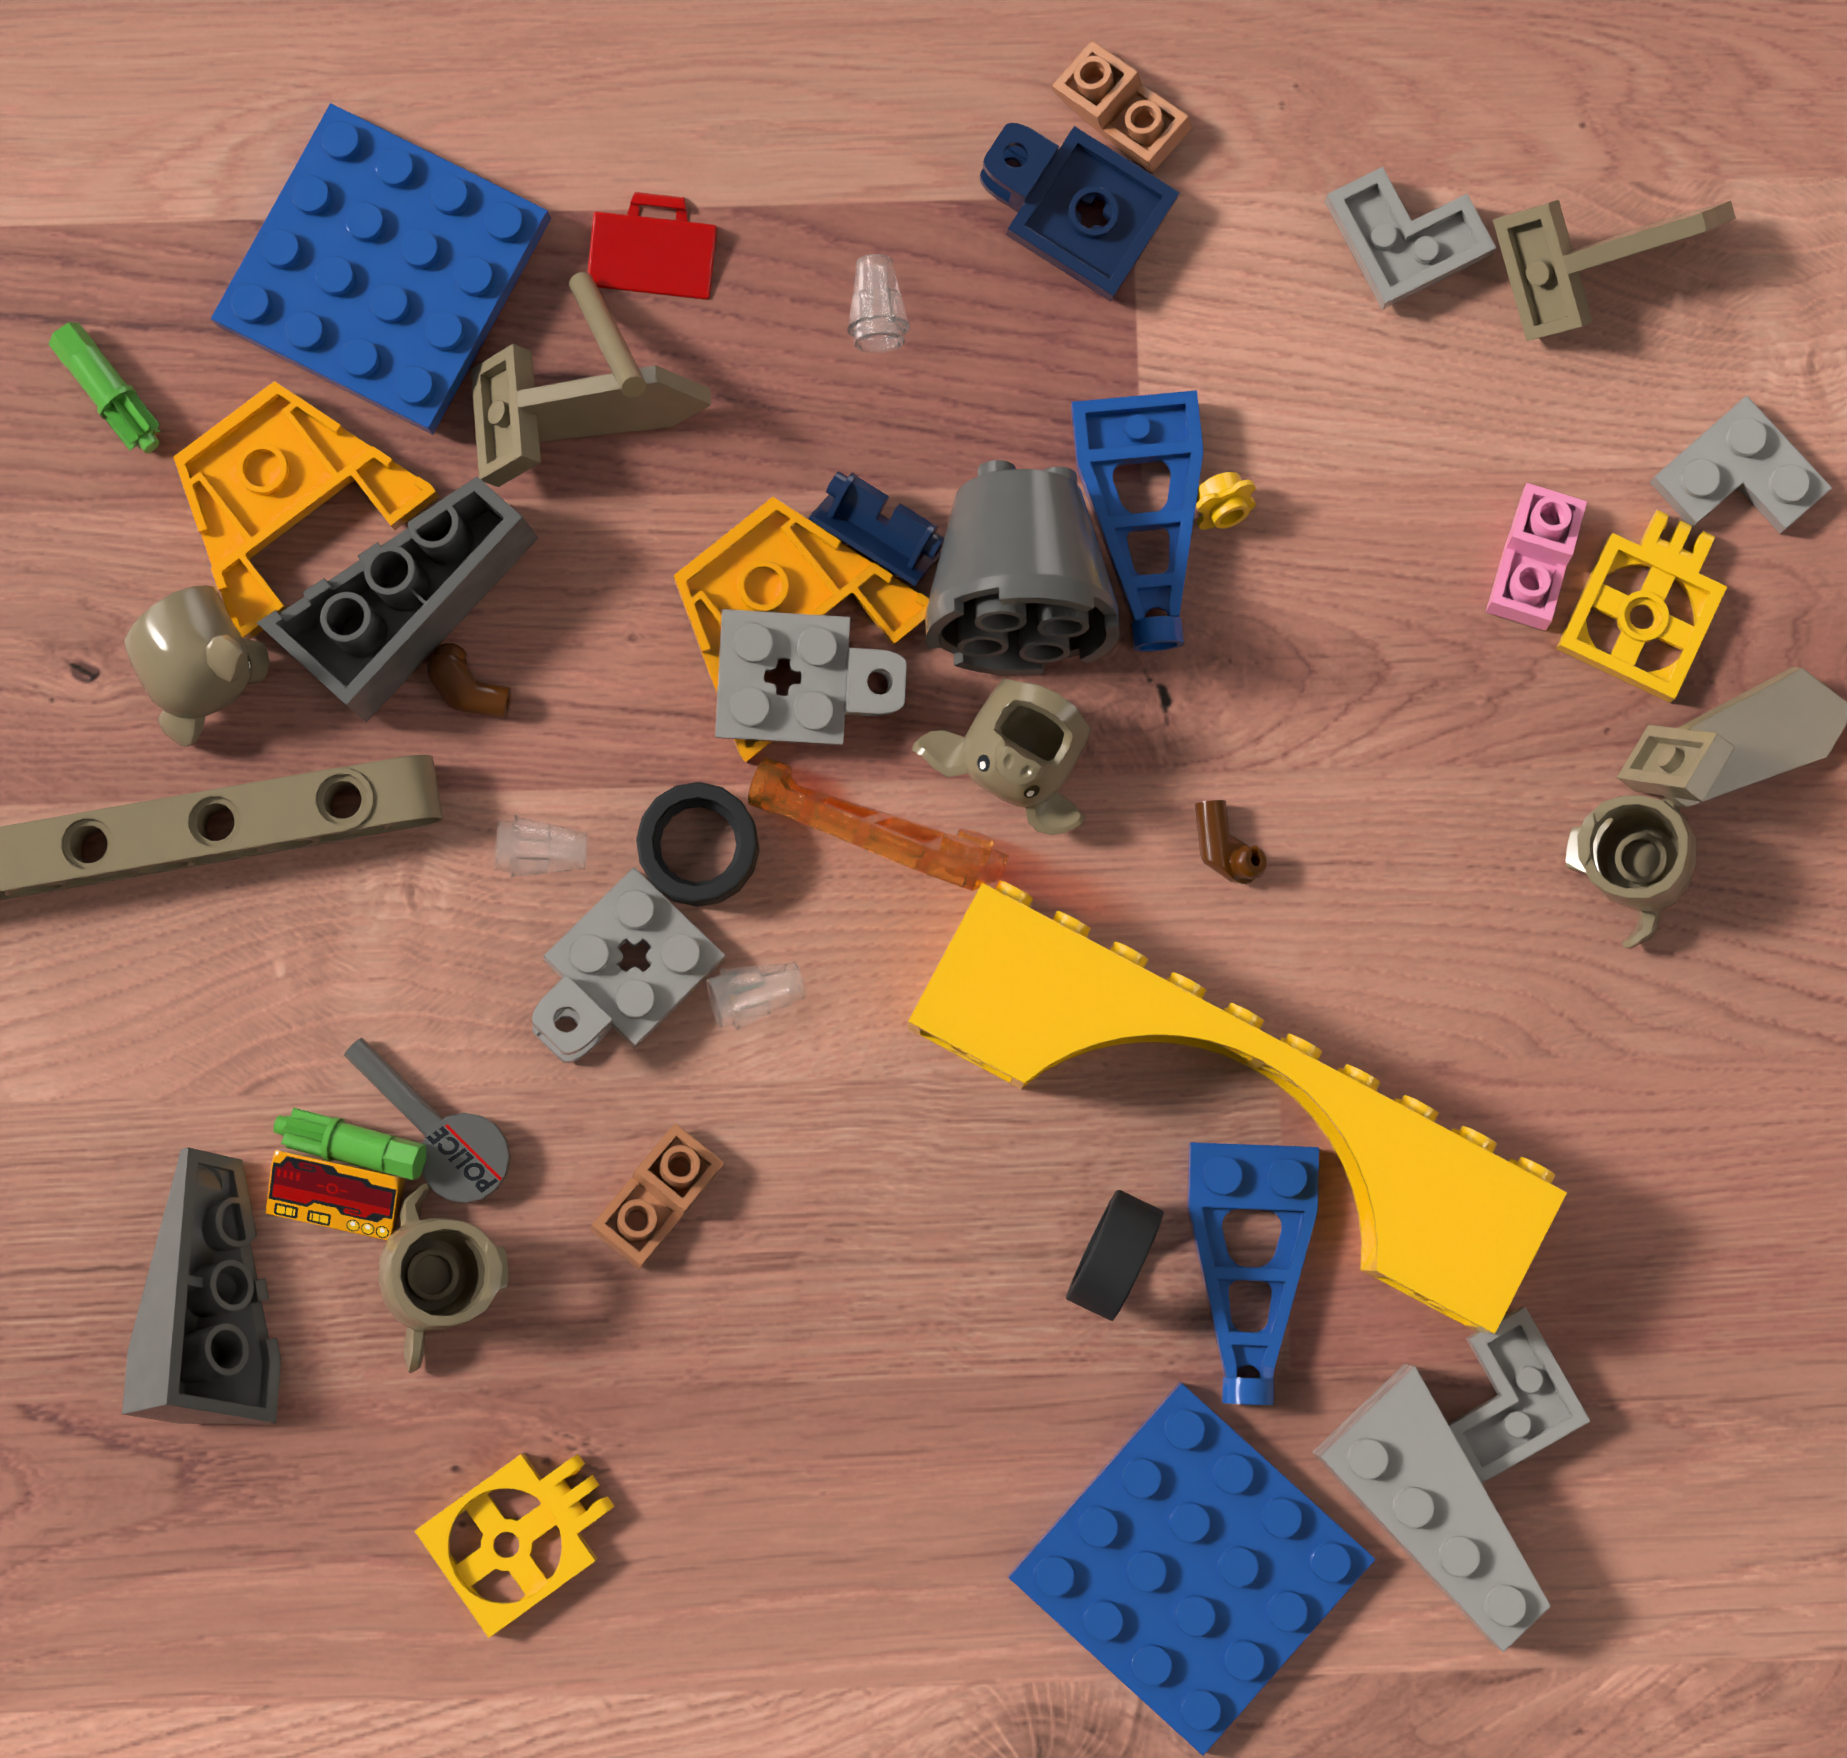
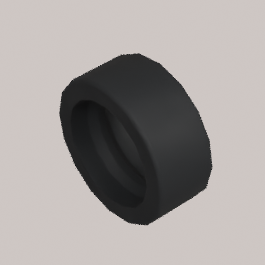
M703 782L676 785L656 797L643 814L636 837L639 863L653 886L674 902L695 907L719 904L741 891L754 873L760 850L755 822L743 802L723 787ZM702 807L714 810L727 819L734 831L736 849L732 862L722 874L712 880L693 882L681 879L669 870L662 858L660 842L663 830L672 817L685 809Z
M1121 1190L1115 1191L1078 1265L1066 1299L1113 1321L1120 1312L1142 1269L1161 1225L1164 1211Z

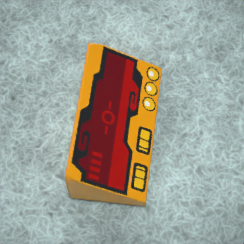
M275 1150L271 1164L265 1214L388 1240L395 1230L406 1178Z

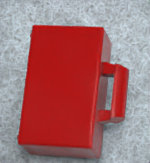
M635 192L630 201L627 215L598 211L593 213L587 273L593 277L598 288L708 300L711 292L718 227L714 224L688 222L685 197ZM640 205L677 209L676 220L639 216Z

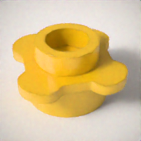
M1236 472L1221 473L1203 482L1198 487L1196 508L1201 513V516L1196 520L1198 527L1203 530L1211 529L1215 526L1219 529H1225L1243 521L1256 506L1254 498L1251 497V494L1256 490L1254 482L1252 480H1242Z

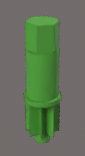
M68 322L52 334L48 345L98 407L97 412L102 419L108 422L129 451L136 446L145 453L154 451L160 445V441L155 436V434L161 431L158 428L160 424L137 396L136 390L131 385L125 383L80 323Z
M293 1107L291 1116L279 1115L274 1123V1133L283 1136L281 1144L286 1145L285 1148L319 1156L323 1160L330 1162L338 1160L414 1180L420 1177L427 1160L425 1144L348 1124L344 1119L338 1117L331 1118Z

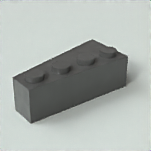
M475 477L410 520L407 529L383 545L377 542L358 555L359 561L329 581L323 578L303 592L305 597L281 613L277 610L273 611L258 621L257 624L367 723L537 541L538 537L516 510L480 478Z

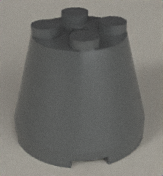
M994 460L979 465L977 477L969 480L958 489L926 609V643L929 649L942 648L954 654V666L970 671L996 675L1045 674V663L1056 662L1077 655L1080 656L1081 661L1090 663L1101 658L1114 648L1119 639L1118 604L1082 491L1077 485V474L1074 470L1067 467H1051L1044 470L1016 469L1015 465L1008 461Z

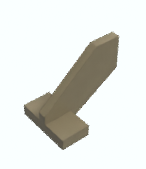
M1559 200L1493 219L1526 341L1579 328L1593 322L1579 271L1700 234L1736 219L1732 202L1727 201L1681 214L1572 249Z
M512 344L471 369L479 478L485 483L500 487L541 463L539 442L673 427L712 405L710 388L657 365L639 368L646 381V389L642 395L636 398H628L623 395L613 373L535 387L532 351Z
M1791 667L1678 728L1648 724L1617 779L1634 791L1662 795L1676 806L1690 807L1828 757L1847 724V702L1805 669Z

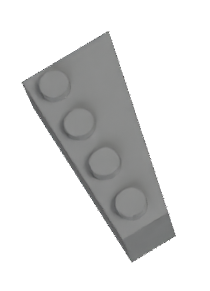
M1403 1364L1312 1451L1315 1457L1478 1631L1502 1652L1510 1647L1551 1607L1415 1366Z

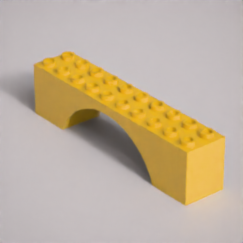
M999 880L995 889L984 883L981 884L910 1016L908 1030L1019 1089L1025 1087L1043 1072L1068 1059L1090 1051L1123 1044L1171 1043L1195 1047L1223 1055L1250 1067L1274 1082L1312 1117L1329 1140L1339 1158L1352 1189L1359 1218L1361 1235L1360 1271L1473 1331L1496 1333L1567 1192L1552 1185L1556 1176L1555 1173L1524 1157H1520L1518 1161L1513 1159L1507 1161L1495 1155L1493 1152L1497 1143L1473 1129L1462 1126L1460 1130L1452 1128L1450 1131L1435 1123L1439 1112L1412 1097L1404 1095L1402 1099L1395 1098L1392 1100L1378 1093L1377 1089L1381 1082L1356 1067L1346 1064L1344 1069L1338 1068L1335 1070L1318 1061L1323 1052L1321 1049L1295 1035L1288 1033L1286 1038L1281 1037L1278 1040L1261 1031L1264 1020L1241 1006L1229 1003L1228 1007H1224L1222 1010L1202 999L1207 990L1180 974L1172 972L1170 977H1167L1165 980L1144 969L1149 959L1134 949L1114 941L1109 950L1087 938L1091 928L1079 920L1060 911H1056L1053 919L1044 916L1030 908L1034 898L1017 887Z

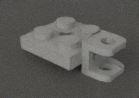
M723 609L721 615L715 738L843 745L845 715L884 716L904 706L907 662L901 655L887 650L849 648L850 617ZM779 659L790 661V669L794 672H800L801 676L800 684L791 685L787 696L776 695L775 684L765 682L764 680L765 670L776 669ZM870 673H880L886 678L887 690L884 694H875L869 689L867 680Z
M633 867L543 956V961L562 979L536 1006L532 1016L533 1034L563 1063H572L584 1057L612 1028L635 1049L724 960L725 954ZM625 943H629L634 947L640 943L646 945L650 949L646 954V960L650 967L644 972L637 967H633L625 972L618 965L623 959V954L619 948ZM562 1018H570L578 1026L571 1032H562L556 1028L555 1023Z

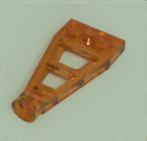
M767 757L759 764L750 785L748 804L750 806L772 814L777 812L908 868L971 891L979 889L982 883L988 885L1002 879L1009 858V854L993 849L995 840L982 833L960 828L957 836L800 786L792 777L791 766Z

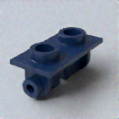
M840 471L835 474L826 489V493L829 495L809 517L810 521L825 529L828 533L841 540L842 543L849 544L879 563L886 571L894 576L903 578L914 586L918 584L940 557L941 552L939 551L943 546L945 538L937 533L938 525L929 522L901 503L895 508L890 519L883 516L881 512L889 496L862 480L853 472L849 476Z

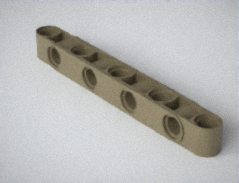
M411 755L1 826L0 901L343 841L439 822L443 819L433 756ZM346 788L359 789L361 794L359 810L353 816L346 819L334 817L332 802L335 795ZM231 810L235 819L231 834L220 841H211L207 833V823L210 817L218 811ZM95 832H103L108 841L104 856L99 861L86 863L82 856V845L85 839Z

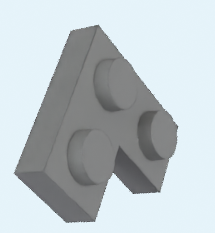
M1383 167L1328 193L1324 201L1382 310L1493 255L1496 250V246L1468 194L1412 221Z
M1747 395L1649 482L1686 523L1692 525V527L1738 488L1779 534L1832 489Z
M1519 1307L1505 1315L1495 1334L1475 1332L1466 1337L1497 1396L1454 1419L1448 1425L1481 1484L1590 1422L1589 1417L1526 1307Z

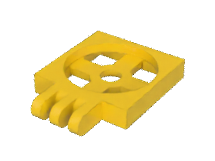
M1657 509L1639 545L1615 533H1612L1607 538L1556 650L1671 703L1675 700L1727 586L1699 573L1715 536L1702 531L1694 542L1692 552L1683 549L1692 525L1680 520L1669 541L1660 538V535L1667 525L1669 514ZM1631 566L1650 567L1641 590L1629 596L1603 584L1606 576L1618 569ZM1674 580L1682 587L1690 601L1693 611V626L1669 615L1668 607L1664 601ZM1642 605L1652 611L1654 621L1649 628L1639 629L1631 623L1630 613L1634 607ZM1591 608L1617 620V625L1621 632L1611 654L1597 649L1589 636L1586 618ZM1655 638L1682 651L1674 663L1660 670L1646 672L1634 666L1644 643Z
M522 1453L415 1530L417 1536L488 1638L598 1559L579 1532L615 1506L607 1496L594 1502L586 1511L579 1500L600 1486L596 1478L591 1475L572 1490L564 1480L575 1475L584 1466L585 1463L578 1453L543 1479L526 1455ZM503 1488L521 1490L536 1497L541 1504L519 1520L505 1518L489 1493L495 1489ZM464 1511H467L483 1534L481 1548L460 1563H457L450 1553V1536L456 1518ZM557 1525L562 1541L561 1557L554 1575L547 1579L531 1554L534 1541ZM502 1532H511L519 1540V1549L512 1557H502L494 1548L495 1539ZM494 1569L509 1571L525 1596L516 1602H495L481 1597L473 1585Z

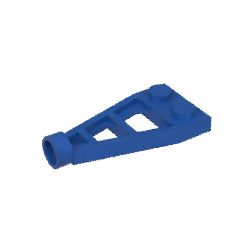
M1197 390L1071 402L1077 471L1132 619L1133 648L1135 651L1155 652L1178 648L1184 645L1182 619L1179 616L1204 452ZM1151 462L1165 463L1170 470L1171 478L1168 499L1164 507L1157 512L1135 514L1126 510L1120 501L1113 482V472L1119 465ZM1165 529L1169 534V566L1167 570L1161 574H1138L1132 564L1127 542L1128 534L1137 531ZM1157 608L1167 613V616L1145 618L1146 613L1151 609Z
M1189 1143L1187 1210L1224 1374L1222 1403L1274 1405V1369L1318 1212L1319 1147ZM1232 1210L1271 1211L1278 1216L1281 1222V1232L1275 1254L1266 1265L1258 1268L1242 1267L1230 1258L1222 1229L1223 1219L1228 1212ZM1234 1281H1263L1270 1286L1272 1294L1268 1321L1261 1331L1255 1333L1241 1332L1234 1327L1231 1321L1229 1287ZM1251 1365L1259 1371L1260 1378H1237V1371L1242 1366Z

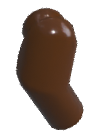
M454 643L439 645L435 649L434 655L428 660L427 671L429 679L447 705L456 711L506 718L510 706L511 688L476 682L466 666L465 658L467 653L465 650Z
M1211 800L1195 804L1199 850L1204 864L1234 883L1247 884L1260 877L1267 867L1266 855L1257 845L1249 847L1229 833L1226 801Z

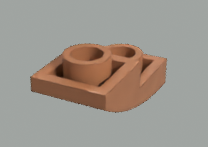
M1092 40L1052 84L1054 93L1075 113L1119 150L1152 174L1192 129L1187 114L1144 86L1138 71Z
M674 1123L635 1169L630 1180L592 1223L590 1230L640 1270L725 1163L679 1125Z

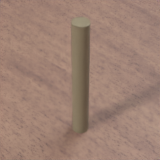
M587 272L575 274L570 279L569 287L623 395L628 398H636L642 395L646 389V381L593 277Z

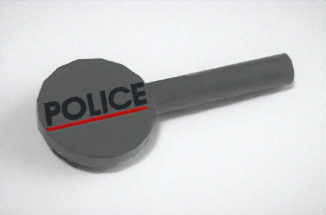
M363 1038L355 1041L347 1049L344 1056L425 1136L422 1144L426 1145L427 1160L422 1174L433 1191L447 1200L470 1203L483 1200L499 1189L508 1175L511 1155L508 1140L496 1124L483 1116L469 1113H460L443 1118Z

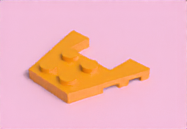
M275 381L173 457L198 532L202 536L217 589L221 592L226 610L235 627L240 632L242 638L249 640L264 630L257 624L258 621L275 610L281 613L287 609L251 563L250 559L352 481L358 483L394 531L439 498V495L430 483L410 473L395 463L392 458L374 446L371 447L344 429L339 423Z
M771 497L673 576L716 694L718 688L721 615L723 609L824 615L848 595H853L893 645L925 619L929 601L928 597L922 593H917L894 578L893 574L876 563L868 561L841 543V540L775 497ZM733 739L739 756L745 763L772 742Z

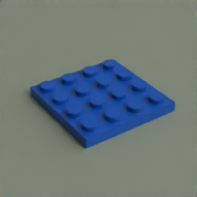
M330 103L210 319L216 326L433 435L552 218L548 210Z
M1179 1382L1010 1572L1008 1578L1204 1756L1376 1559L1187 1387Z

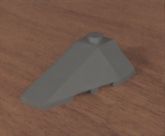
M189 1147L180 1151L128 1347L123 1415L177 1424L270 1425L276 1423L281 1357L277 1337L269 1339L262 1301L268 1300L269 1295L265 1278L257 1279L251 1242L257 1233L243 1161L241 1159Z

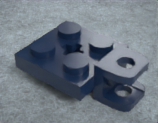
M1008 123L985 155L983 169L980 173V182L985 190L994 198L1018 212L1008 227L1006 236L1112 302L1180 193L1076 126H1073L1059 148L1057 144L1025 125ZM1006 161H1017L1021 167H1011ZM1095 200H1098L1105 205L1102 215L1109 222L1104 227L1094 225L1091 229L1086 228L1080 223L1082 216L1075 208L1079 203L1089 207Z

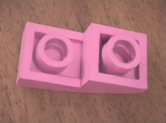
M1526 483L1504 547L1486 613L1544 631L1547 630L1553 619L1566 566L1574 553L1587 501Z

